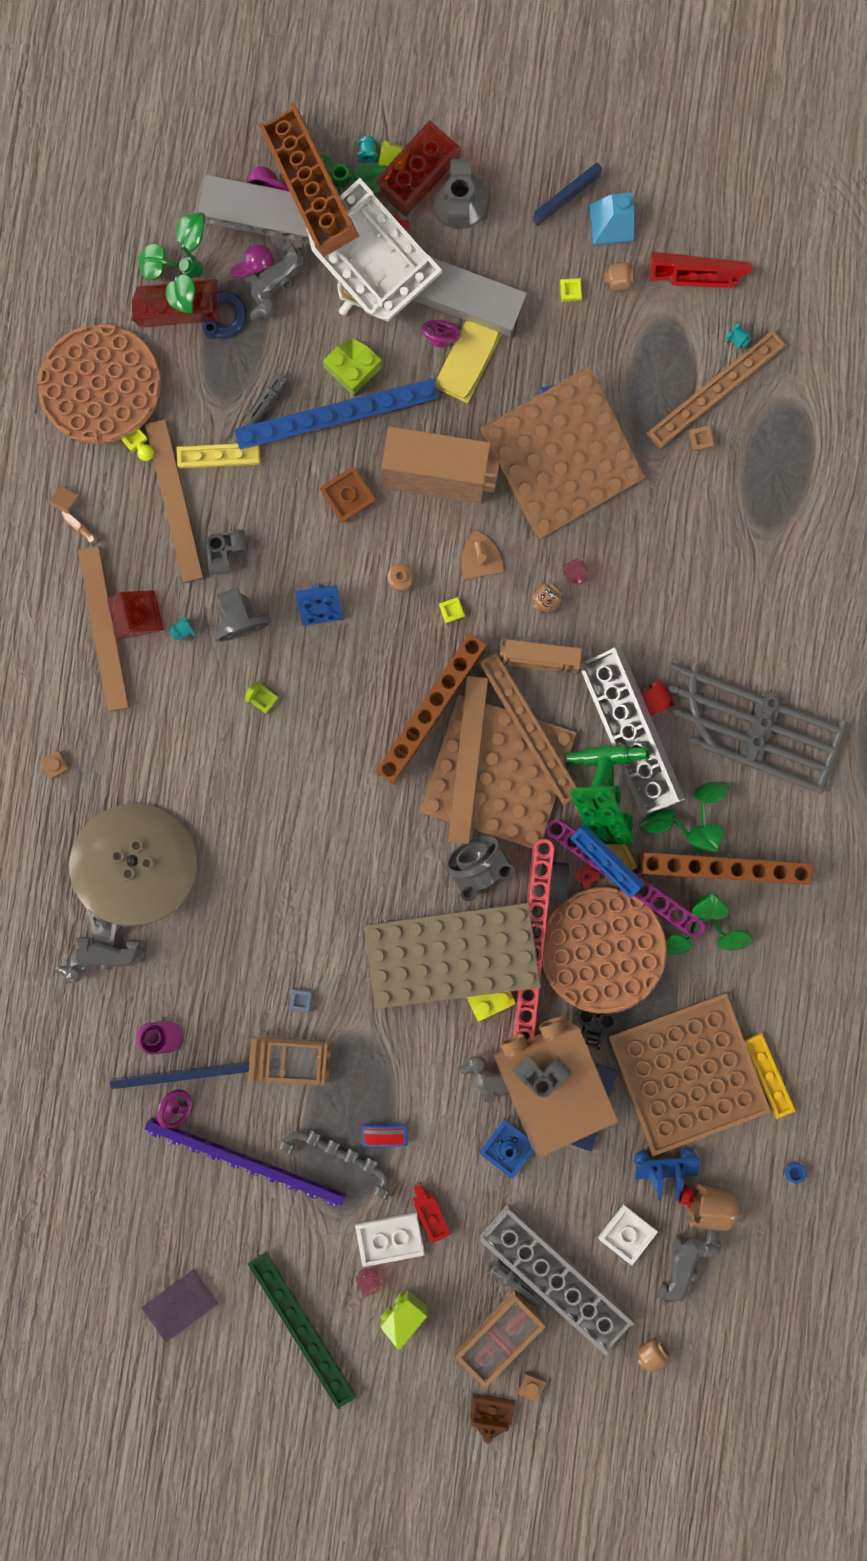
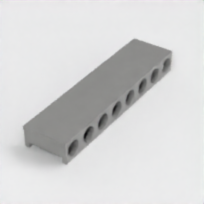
M209 175L205 176L198 213L202 212L205 214L206 224L310 244L306 225L290 191Z
M432 258L442 269V273L412 301L511 337L527 293Z
M621 645L585 662H581V672L612 746L627 745L630 748L647 746L649 749V760H635L629 764H621L641 815L650 814L685 800Z
M506 1205L479 1235L480 1241L603 1354L607 1355L608 1350L629 1326L634 1324L632 1317L509 1205Z

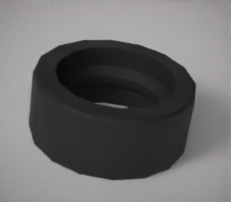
M552 863L549 901L565 902L569 880L568 863Z

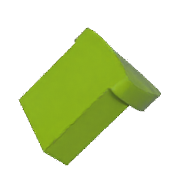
M384 140L379 150V166L383 167L385 165L403 171L409 148Z
M258 681L249 687L245 701L248 704L251 702L267 714L279 698L263 686L264 683Z

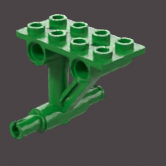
M603 745L602 747L586 748L584 751L566 753L568 765L585 764L586 766H597L595 778L592 780L590 787L571 788L569 793L584 824L606 845L634 843L632 835L633 817L631 813H622L621 790L619 786H614V765L629 764L635 760H649L650 752L647 746L630 748L627 745Z

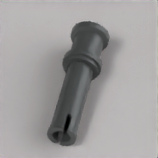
M277 372L273 374L274 378L268 387H264L263 396L245 422H243V426L259 423L272 403L280 399L279 395L285 386L290 384L284 376Z
M498 1257L492 1261L487 1269L489 1275L492 1274L498 1278L503 1286L511 1287L534 1305L536 1309H540L544 1305L545 1300L516 1276L514 1271L505 1266Z

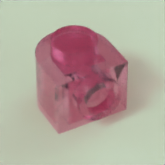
M576 558L561 566L570 586L574 584L579 586L587 581V567L582 560L579 561Z
M366 1267L358 1272L356 1282L364 1298L380 1291L379 1287L382 1286V1282L378 1273L374 1274L370 1267Z

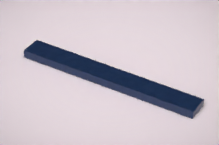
M280 1057L271 1058L269 1069H277L280 1066ZM249 1061L114 1078L110 1081L111 1089L246 1073L249 1072Z

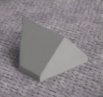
M87 909L95 935L94 941L114 946L121 925L104 921Z

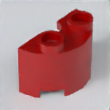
M661 680L650 684L651 689L645 692L640 689L651 717L675 705L665 683H662Z

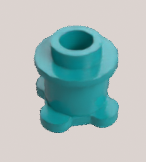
M364 136L358 141L360 146L358 161L362 163H377L378 153L376 152V147H378V141L374 140L372 136Z
M739 321L728 333L724 341L728 342L730 340L737 346V349L740 347L744 349L752 339L749 337L751 332H746L741 328V322Z
M184 615L181 616V621L174 625L171 623V629L168 630L173 639H179L180 642L189 634H192V636L196 635Z

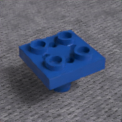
M318 583L319 588L314 584L311 589L296 591L302 626L343 620L337 585L324 587L323 584Z
M504 1118L480 1149L479 1154L513 1179L534 1150L528 1137ZM498 1139H502V1140H503V1143L501 1144V1141H498V1144H497V1140H498Z

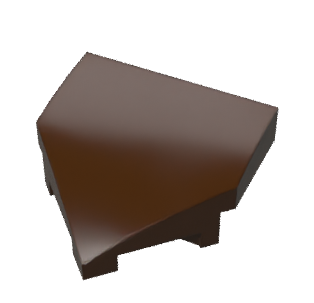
M473 1393L470 1409L471 1424L481 1433L486 1444L492 1442L493 1438L500 1433L509 1431V1425L512 1424L515 1400Z

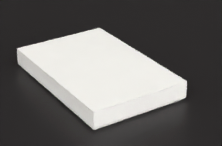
M417 1212L355 1224L363 1267L425 1255Z

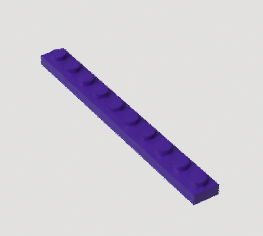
M150 1118L144 1128L153 1137L160 1138L163 1136L168 1138V1142L174 1145H180L181 1143L188 1146L187 1149L192 1152L199 1153L201 1151L207 1153V1157L216 1161H219V1159L225 1160L227 1165L234 1168L243 1167L251 1175L258 1176L261 1174L266 1176V1180L277 1184L279 1181L286 1184V1188L298 1191L299 1189L305 1191V1195L314 1199H317V1197L323 1198L331 1206H337V1204L342 1206L346 1193L181 1129L171 1130L162 1128L155 1119Z

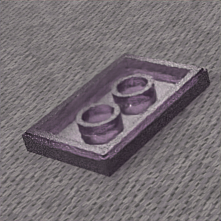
M192 1269L141 1308L163 1340L167 1342L214 1308L218 1302L195 1269Z

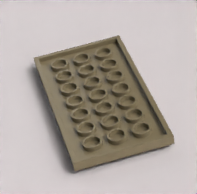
M529 903L364 926L375 1009L541 987Z

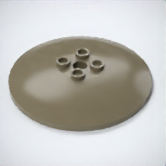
M146 804L119 805L95 816L78 834L70 855V878L78 898L95 916L115 925L132 927L148 925L173 913L189 895L197 872L196 850L186 828L170 813ZM130 857H136L139 862L136 866L130 867L127 865V860Z

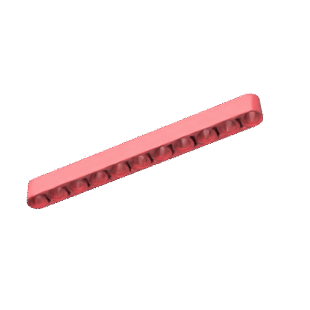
M538 839L533 845L527 898L530 913L534 906L539 905L542 908V913L539 916H533L531 913L532 927L536 926L540 929L539 935L534 937L535 947L538 951L537 961L540 976L554 854L553 844L546 839ZM541 843H547L549 847L547 853L540 854L538 846ZM539 864H545L546 872L538 875L536 867ZM541 884L544 887V893L537 896L534 894V887ZM539 988L530 989L533 991V996L527 1000L522 996L525 990H518L513 1036L526 1031L529 1033L528 1039L534 1037ZM525 1010L531 1012L528 1020L520 1018L521 1013Z

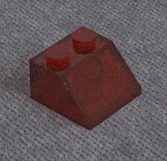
M155 590L119 592L107 599L116 639L134 638L164 630Z

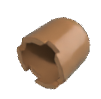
M703 1184L695 1185L694 1188L697 1191L694 1195V1202L688 1208V1215L692 1216V1221L689 1224L692 1227L716 1231L732 1229L742 1215V1209L739 1207L737 1197L727 1190Z

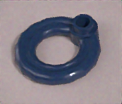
M217 291L211 293L203 300L199 308V320L205 336L208 339L230 338L243 329L247 321V309L244 301L237 294L230 291ZM227 303L234 308L235 318L229 325L219 326L216 322L212 321L211 311L217 304ZM213 326L214 330L208 331V327Z

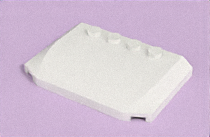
M359 178L341 195V198L360 237L323 258L316 248L307 227L306 230L313 253L369 315L389 322L442 273V269L422 250L375 197L370 188Z

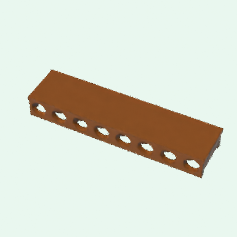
M292 103L290 104L291 109L265 125L262 122L259 123V126L310 236L324 258L360 236L296 105Z
M469 632L376 769L375 773L378 776H382L393 785L484 653L486 644L474 637L472 633Z
M639 853L637 874L812 885V864Z

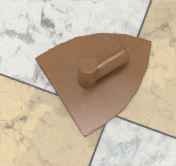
M476 529L468 538L463 549L462 572L464 580L504 573L503 562L495 544Z

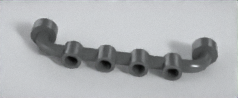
M310 1130L309 1134L303 1131H294L287 1136L285 1141L280 1140L277 1148L288 1154H293L296 1147L293 1145V1142L300 1139L370 1174L376 1175L380 1178L381 1183L380 1186L375 1185L372 1194L384 1200L388 1199L391 1193L387 1190L389 1178L385 1171L377 1167L379 1162L369 1157L364 1161L358 1158L360 1153L350 1148L345 1152L339 1149L341 1144L329 1139L328 1143L320 1140L322 1135Z

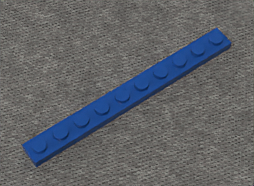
M432 378L236 428L234 431L239 450L437 400L438 395L434 379Z

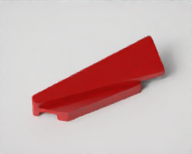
M651 252L650 281L671 279V285L733 288L738 284L739 279L747 273L751 274L753 271L750 262Z

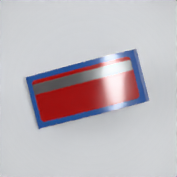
M387 1122L385 1125L365 1123L362 1125L363 1146H407V1124Z

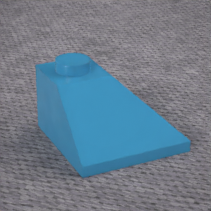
M632 193L611 194L589 204L593 246L634 241V204Z

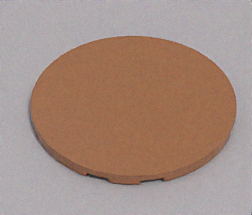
M99 324L89 327L83 326L67 333L50 348L39 370L37 381L38 397L44 413L60 432L80 442L106 444L128 437L144 425L152 415L159 400L161 376L152 351L136 334L119 328L116 325Z
M608 887L583 890L567 898L564 903L553 911L547 920L542 957L544 974L555 992L567 1003L578 1009L597 1014L616 1013L629 1009L640 1003L653 991L663 974L667 957L666 938L663 928L655 913L635 896L630 899L623 891Z

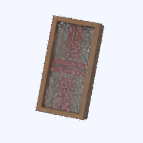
M513 1290L455 1349V1358L486 1388L546 1327L544 1319Z

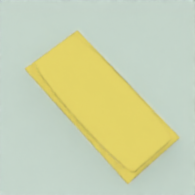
M465 321L461 329V338L455 342L435 382L436 389L468 404L502 334L471 321Z

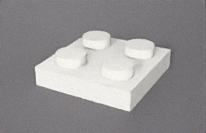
M623 1204L598 1236V1239L630 1265H633L658 1231Z

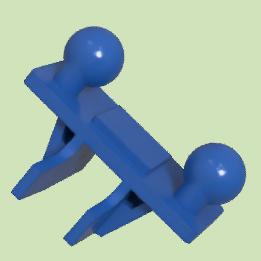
M691 1148L683 1149L680 1153V1159L651 1160L650 1155L646 1151H638L634 1156L636 1164L635 1179H650L657 1191L658 1201L662 1199L663 1178L674 1177L675 1200L679 1201L680 1191H683L685 1176H697L699 1173L700 1161L696 1152Z

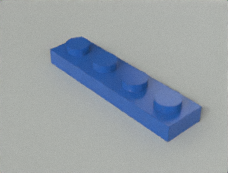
M586 824L582 825L570 838L630 899L645 885Z

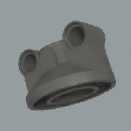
M451 158L450 173L442 177L433 188L431 196L433 212L437 219L447 227L454 229L470 228L478 223L486 212L488 204L487 191L481 180L471 174L472 159ZM463 188L469 192L463 197H457L453 195L451 190Z
M238 587L218 594L220 601L218 609L222 622L214 634L216 642L237 639L257 632L271 624L269 616L252 609L249 598L243 595V593L240 594Z
M493 836L476 837L469 840V844H461L455 848L445 862L446 869L455 882V887L460 897L464 901L474 900L478 896L479 889L491 886L497 879L508 881L515 875L513 865L505 856L498 840Z

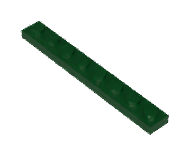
M267 1251L249 1261V1268L336 1408L339 1409L355 1399L356 1394Z

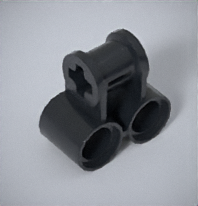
M577 1008L576 1017L584 1025L581 1033L586 1045L595 1046L596 1049L600 1050L604 1030H613L617 1024L615 1015L609 1013L597 1014L596 1016V1013H591L589 1020H582L581 1013L584 1010ZM603 1016H611L612 1021L609 1025L601 1024Z

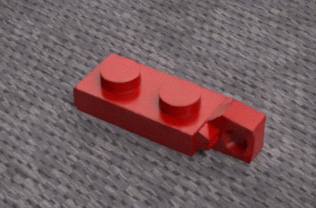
M421 1182L413 1185L417 1197L413 1198L414 1206L431 1243L451 1235L431 1191L425 1192Z

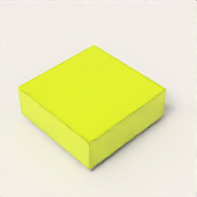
M581 278L560 279L561 302L582 300Z
M458 597L439 604L446 624L465 617Z

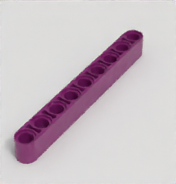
M553 820L548 824L547 832L550 837L608 877L592 860L586 857L585 853L578 846L573 848L569 845V838L576 833L574 829L560 820ZM556 823L560 824L563 828L560 835H554L551 831L552 826ZM634 873L649 888V893L646 896H640L636 893L634 896L689 936L699 937L704 933L705 926L701 919L695 917L687 909ZM657 897L665 898L666 906L659 909L654 905V900ZM675 909L682 910L684 913L683 919L675 921L671 916L672 911ZM692 922H699L701 924L699 933H692L689 930V925Z

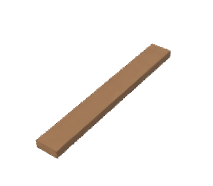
M772 330L649 430L647 435L661 449L785 348L786 344Z
M164 419L145 424L150 446L154 450L153 459L183 583L204 579L167 422Z
M100 547L78 550L107 710L111 712L129 708Z
M495 652L478 663L564 806L573 800L569 792L571 788H577L498 653Z
M467 676L448 842L469 844L488 678Z

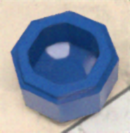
M795 1161L787 1164L784 1170L786 1179L794 1184L803 1182L807 1174L804 1166Z

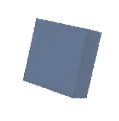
M292 988L289 1009L310 1012L313 991Z

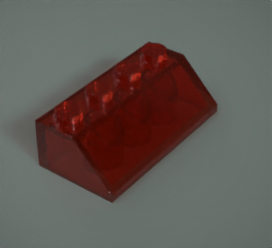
M429 120L375 179V183L389 202L404 216H407L451 168V158H460V146Z
M218 280L194 281L193 313L178 311L169 304L166 297L168 284L138 286L132 298V320L140 328L218 321Z

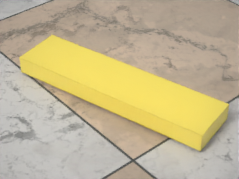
M238 444L177 447V465L179 469L260 465V446L257 445L239 450Z

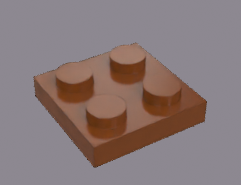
M354 466L319 488L341 524L376 502V499Z

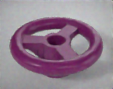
M429 320L421 326V332L431 340V344L435 347L444 348L447 346V343L457 342L461 338L460 329L447 321ZM428 327L432 329L433 334L427 330Z
M176 1089L163 1097L157 1109V1120L162 1128L175 1130L188 1120L192 1111V1099L189 1093L182 1089ZM176 1096L184 1097L186 1106L177 1104ZM183 1113V1116L177 1122L169 1124L174 1116Z

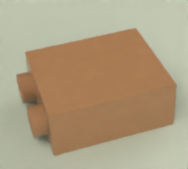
M388 427L381 468L384 489L481 504L483 491L490 493L495 491L500 458L489 456L490 442Z
M555 1017L539 1025L542 1034L528 1040L525 1039L524 1034H517L503 1040L500 1043L502 1051L493 1055L531 1147L539 1157L545 1156L618 1122L579 1027L571 1021L565 1023L563 1017ZM527 1056L540 1069H544L557 1056L572 1073L549 1096L539 1097L512 1070ZM546 1081L538 1082V1091H543L546 1088Z

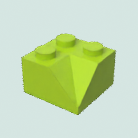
M353 338L338 345L323 360L324 369L353 396L382 368L381 359L366 345Z
M409 1289L405 1293L400 1292L394 1300L395 1305L392 1309L387 1308L380 1317L382 1320L381 1329L399 1350L427 1317V1304Z

